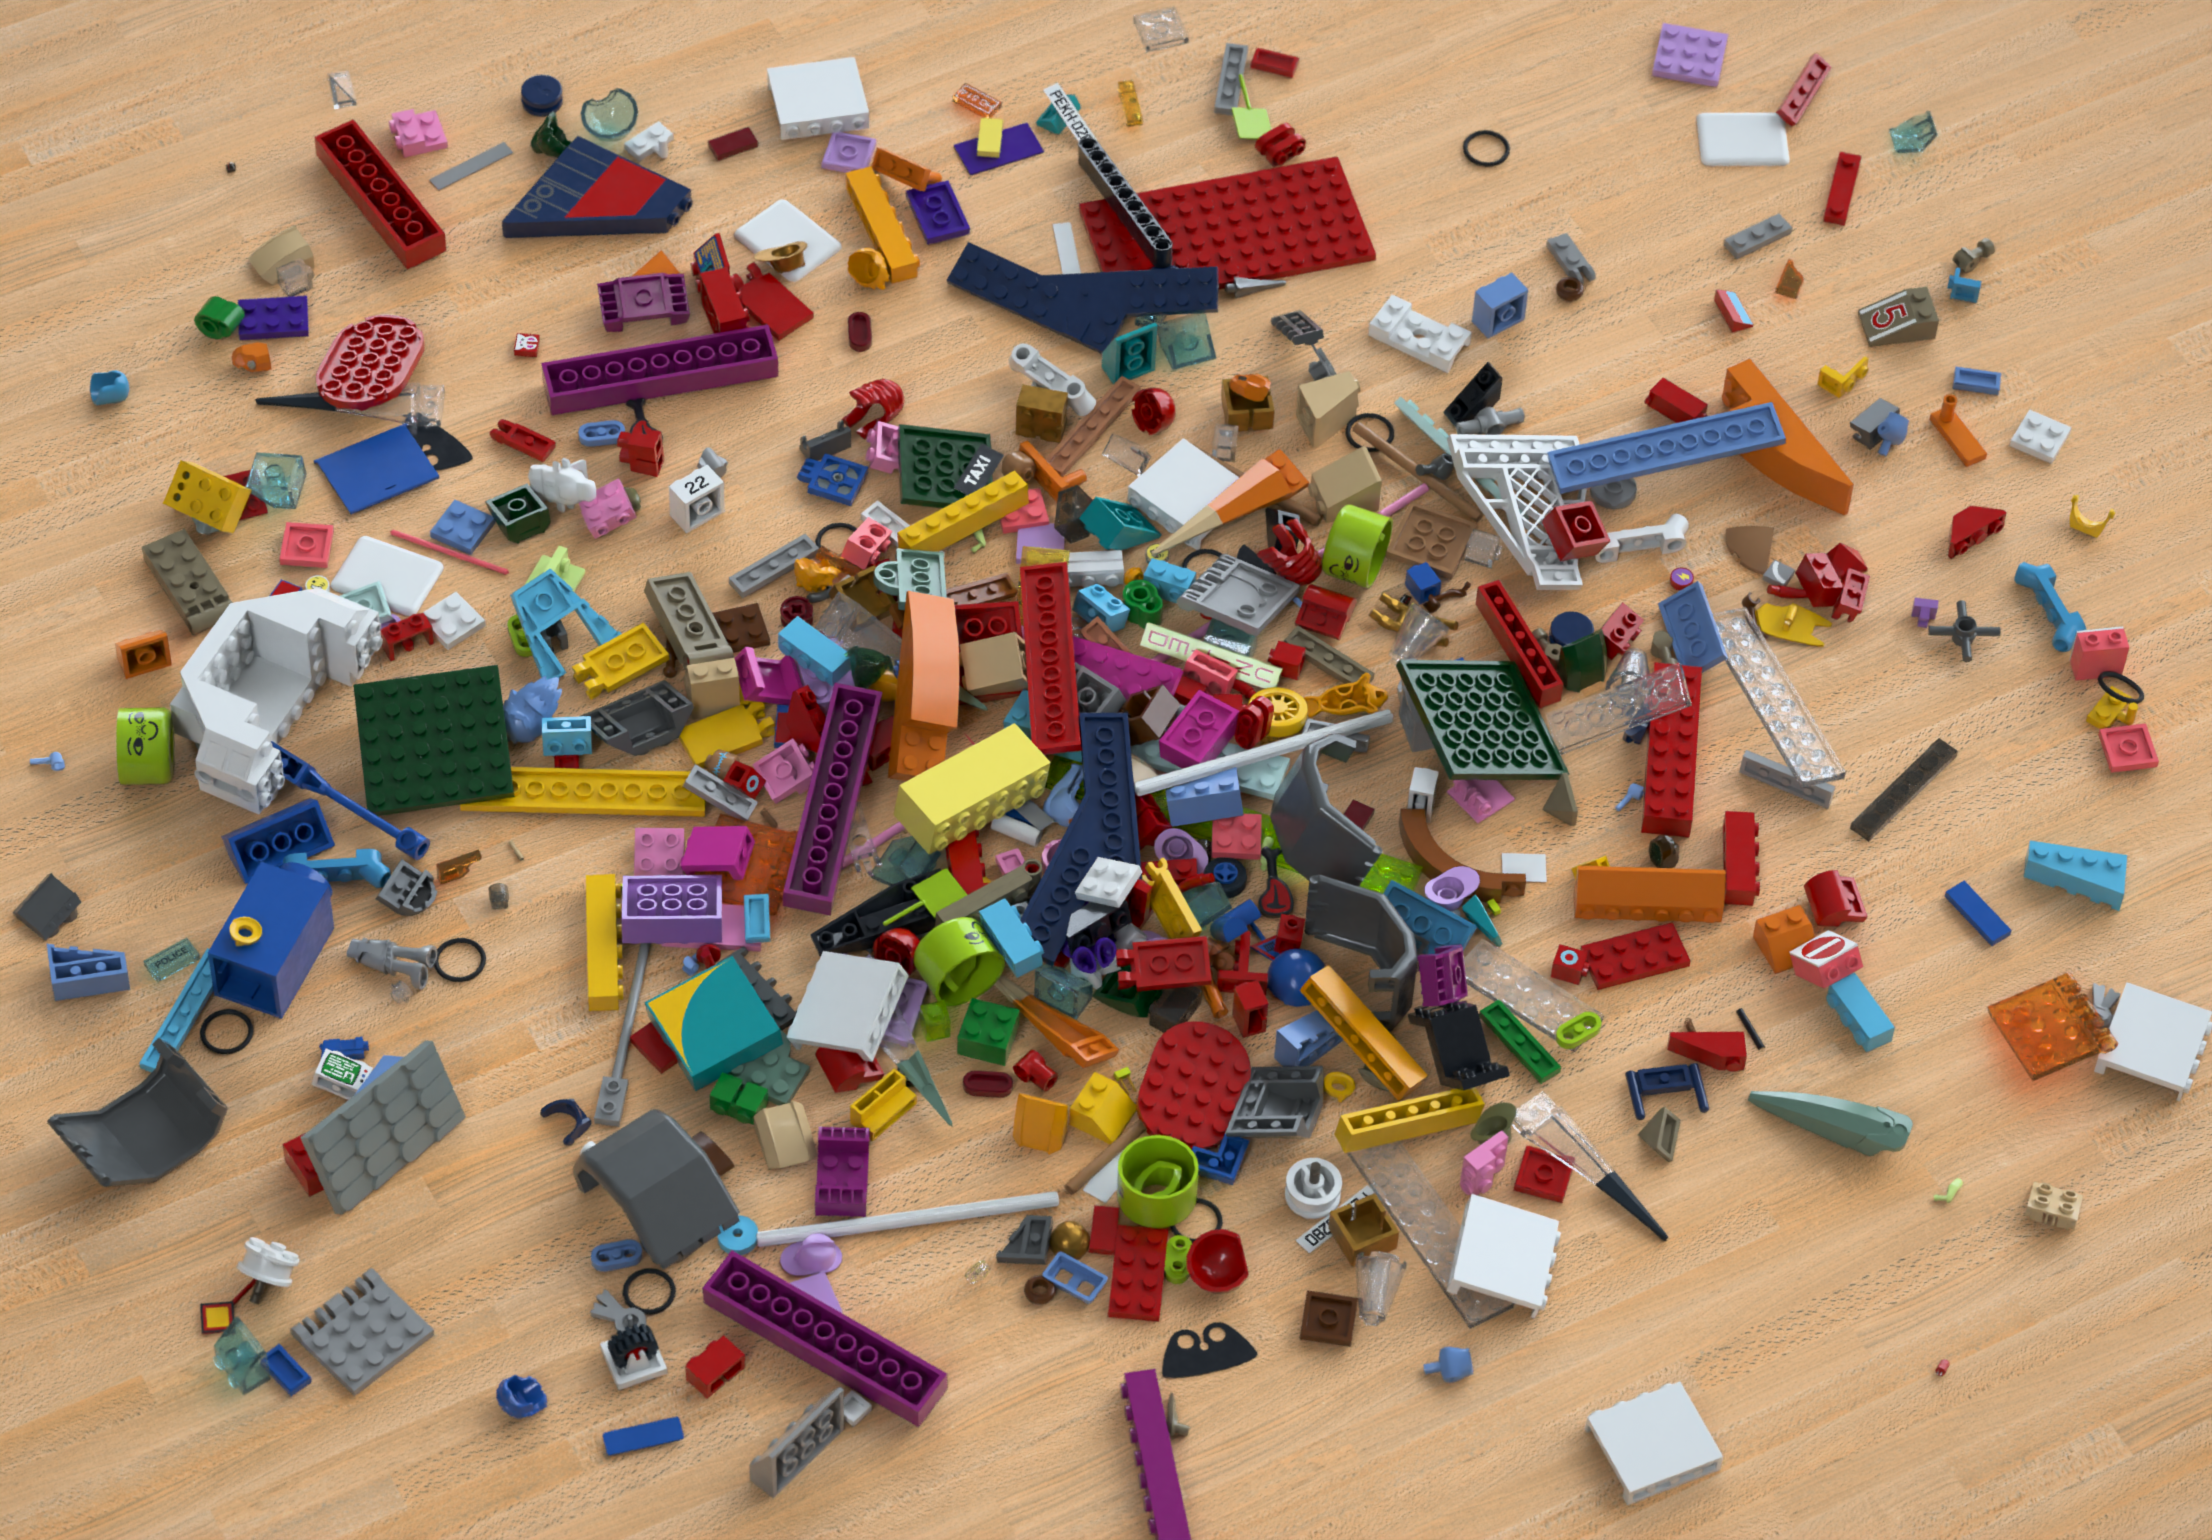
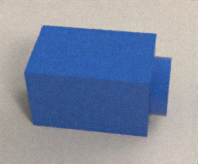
M264 862L259 864L208 951L215 996L281 1019L283 1018L334 930L331 905L333 891L329 882L320 873L306 865L294 862L284 863L279 868ZM240 917L255 919L262 927L260 939L251 945L236 946L229 933L232 921ZM247 929L238 931L243 937L252 935L251 931Z

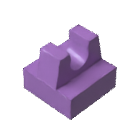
M1915 597L1911 616L1918 617V627L1927 628L1929 619H1935L1939 600Z

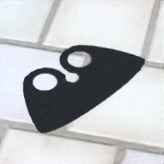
M409 413L405 418L403 424L407 423L408 430L420 448L423 449L425 444L431 446L430 450L424 451V454L426 456L432 454L438 457L437 464L432 465L435 470L458 466L473 459L470 451L462 443L434 422L416 413Z
M1215 1322L1209 1324L1203 1331L1204 1341L1209 1345L1207 1350L1200 1348V1337L1194 1331L1186 1329L1175 1332L1166 1348L1162 1374L1167 1378L1207 1374L1246 1363L1254 1359L1258 1353L1235 1329L1225 1323ZM1217 1327L1222 1328L1226 1336L1222 1341H1213L1209 1337L1210 1330ZM1182 1335H1190L1194 1339V1344L1190 1348H1182L1178 1344V1338Z

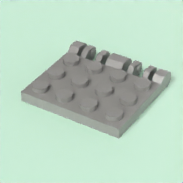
M1222 554L1213 563L1212 567H1209L1191 585L1190 589H1187L1177 599V605L1188 612L1191 610L1198 611L1226 625L1238 628L1247 634L1257 636L1299 593L1300 585L1228 554Z
M372 1268L362 1274L363 1279L358 1277L354 1280L356 1287L364 1294L362 1298L359 1299L356 1293L346 1286L342 1289L345 1298L337 1293L323 1304L327 1313L320 1307L315 1310L316 1317L325 1325L320 1330L309 1317H305L302 1320V1324L298 1323L290 1329L293 1337L354 1397L434 1336V1329L403 1301Z

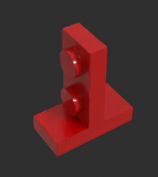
M1142 879L1136 881L1125 898L1130 910L1131 924L1140 930L1154 912L1150 906L1152 886Z
M1251 931L1243 933L1240 940H1235L1234 955H1239V961L1235 960L1233 971L1218 970L1217 987L1220 992L1234 993L1235 986H1239L1244 982L1258 980L1266 996L1268 973L1248 972Z

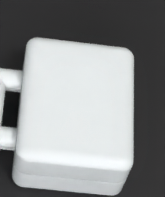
M1701 113L1696 117L1701 162L1706 166H1785L1790 161L1785 121L1777 113Z
M784 199L772 204L734 233V237L754 254L792 242H806L807 248L803 251L805 266L790 272L780 273L791 282L799 281L842 249V245L837 239Z
M362 536L358 539L332 580L331 588L334 591L345 594L380 581L390 611L410 617L418 612L441 575L444 566L440 561L368 536Z

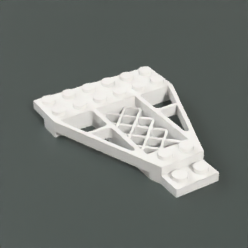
M1450 434L1447 442L1459 481L1526 574L1533 576L1536 589L1580 590L1583 583L1577 566L1578 558L1560 561L1548 534L1536 527L1539 523L1543 526L1542 520L1545 518L1544 516L1549 514L1554 507L1585 502L1587 488L1579 490L1577 500L1562 499L1547 458V452L1579 445L1577 436ZM1471 478L1495 479L1502 499H1486ZM1514 479H1521V480H1523L1525 483H1524V485L1522 486L1520 483H1518V482L1515 481ZM1535 479H1542L1544 486ZM1527 485L1538 491V494H1533L1525 487ZM1521 494L1530 501L1529 505L1520 500L1518 496ZM1542 494L1546 497L1550 505L1540 499L1539 496ZM1533 504L1536 505L1541 510H1543L1544 513L1541 515L1536 510L1531 508V506ZM1493 509H1503L1506 512L1511 533ZM1525 514L1529 515L1536 521L1535 524H1532L1523 516ZM1531 533L1542 540L1541 543H1537L1529 535Z

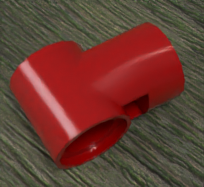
M1030 1050L1013 1065V1071L1020 1080L1026 1083L1031 1081L1045 1092L1050 1090L1058 1079V1073L1048 1067L1042 1055L1035 1050Z

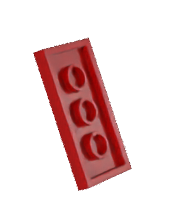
M1673 922L1585 944L1580 948V950L1588 952L1589 972L1597 990L1690 967L1691 962Z
M1127 1225L1117 1226L1108 1317L1159 1322L1169 1229Z

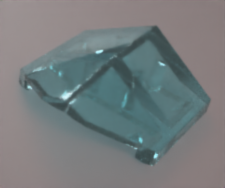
M1926 111V114L1914 116L1897 127L1889 129L1897 153L1923 152L1936 138L1938 133L1930 111Z

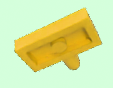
M2113 686L2110 687L2114 692L2132 699L2131 696ZM2105 693L2087 715L2086 722L2098 729L2111 728L2116 720L2126 725H2132L2135 721L2138 705L2136 703L2122 702Z

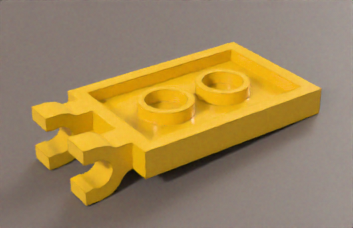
M643 622L582 655L584 662L572 666V670L575 673L573 678L578 684L586 680L589 675L593 678L584 682L585 687L588 689L585 691L586 695L592 700L604 688L609 693L670 660L669 654Z
M754 701L746 709L741 704L684 726L679 740L693 765L696 764L704 768L707 756L709 754L713 755L718 749L737 755L763 745L762 738L775 735V730L773 729L775 723L771 716L763 719L759 724L756 721L765 717L763 711L765 705L763 702Z
M1165 858L1159 860V868H1156L1152 861L1148 862L1145 869L1151 875L1153 881L1148 880L1145 874L1142 875V880L1152 886L1150 906L1168 938L1199 937L1202 929L1169 870H1166L1168 864Z

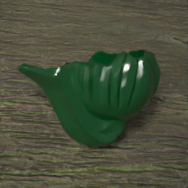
M554 111L546 117L543 124L536 130L531 141V147L535 153H544L551 157H559L571 144V141L567 140L564 131L558 127L557 116Z

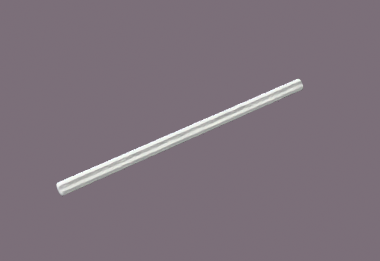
M1389 709L1138 781L1134 783V792L1137 796L1146 795L1228 769L1242 767L1297 751L1329 734L1348 736L1393 722V714Z
M1054 1191L761 1231L756 1233L757 1245L764 1247L804 1241L811 1234L837 1237L1055 1207L1059 1205L1058 1193Z

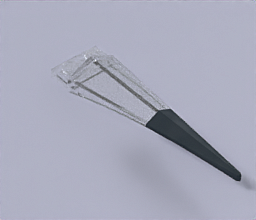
M420 382L407 383L398 397L365 411L336 408L334 405L326 402L319 392L265 397L255 400L258 405L335 411L403 424L407 423V425L427 427L441 426L445 388L443 384L420 385Z
M1542 1091L1516 1109L1517 1114L1512 1126L1522 1137L1556 1157L1596 1185L1663 1241L1668 1239V1235L1562 1106L1558 1107Z

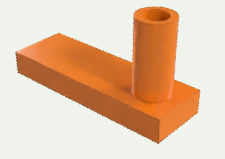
M877 147L871 165L873 170L919 191H925L927 185L942 182L940 173L931 172L930 169L884 148Z
M1947 394L1944 396L1942 408L1930 414V421L1966 467L1985 460L1987 456L1986 451L1955 412L1957 397Z
M1028 440L1020 443L1019 451L1030 457L1036 464V472L1033 478L1058 504L1066 501L1068 489L1087 481L1086 473L1082 469L1061 477Z

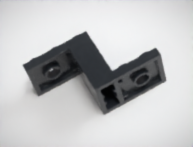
M1458 1000L1441 1006H1418L1414 1008L1415 1012L1407 1014L1410 1024L1422 1026L1426 1029L1440 1085L1464 1091L1510 1076L1508 1066L1500 1065L1498 1062H1491L1476 1005Z

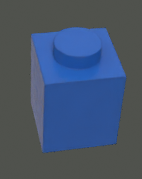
M1425 562L1420 565H1414L1409 570H1406L1405 586L1420 605L1429 601L1428 596L1430 594H1433V596L1440 594L1441 580L1429 564Z

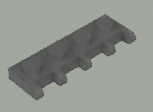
M1301 310L1271 318V324L1276 326L1295 345L1304 343L1305 345H1313L1318 343L1319 339L1324 338L1323 329Z
M741 947L723 960L731 956L734 957L780 1030H784L792 1025L797 1013L788 1005L792 997L788 993L781 997L772 988L776 985L777 981L773 977L765 980L757 972L761 969L762 965L758 961L750 964L744 958L748 950L745 947Z

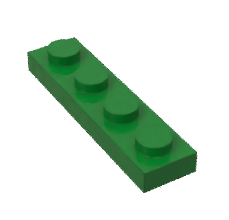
M1499 999L1479 1011V1017L1540 1084L1561 1072V1066Z

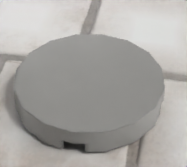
M1634 478L1590 487V493L1594 501L1602 507L1609 509H1622L1629 506L1634 501L1637 491Z

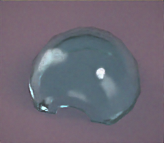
M621 88L609 91V95L602 100L590 99L583 103L581 110L582 124L591 136L601 141L621 140L631 133L636 126L638 119L637 103L630 93Z

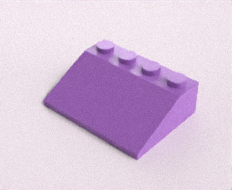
M722 875L623 876L622 943L711 944L722 942Z

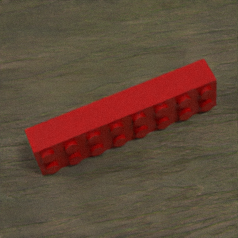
M354 119L314 137L316 156L407 270L447 251L445 232Z
M1654 662L1650 694V708L1653 713L1648 725L1641 833L1690 837L1693 821L1702 667Z

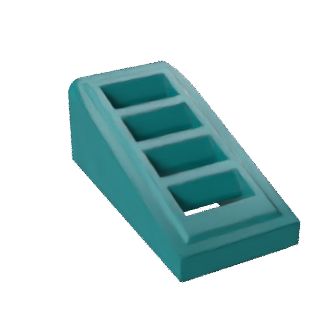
M1474 895L1462 906V910L1466 917L1497 947H1500L1503 944L1481 901Z

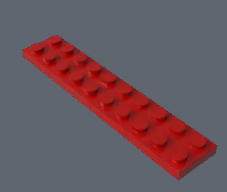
M1067 561L1020 567L1031 739L1033 744L1044 755L1081 751Z

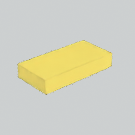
M981 118L977 156L999 158L1003 119Z

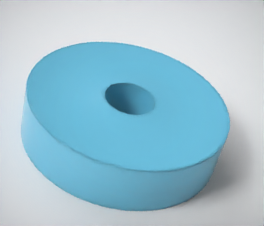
M738 1215L740 1222L724 1231L722 1225L719 1226L721 1234L717 1236V1240L724 1252L729 1254L732 1250L739 1255H745L751 1252L757 1245L756 1233L758 1228L750 1218ZM741 1234L740 1237H735L734 1235Z

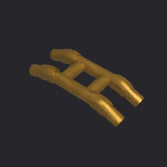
M1385 592L1381 594L1379 600L1386 604L1389 609L1400 614L1397 620L1394 621V619L1381 614L1374 608L1369 614V617L1378 622L1377 624L1383 628L1393 630L1431 647H1447L1449 640L1446 637L1428 634L1427 631L1430 626L1439 630L1458 629L1457 621L1434 617L1404 605V603L1392 598ZM1409 617L1421 621L1417 630L1405 625Z

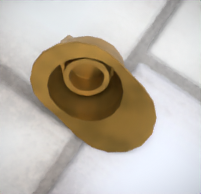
M798 241L780 247L765 249L757 252L754 255V259L770 262L778 273L790 272L805 266L803 251L807 248V243Z

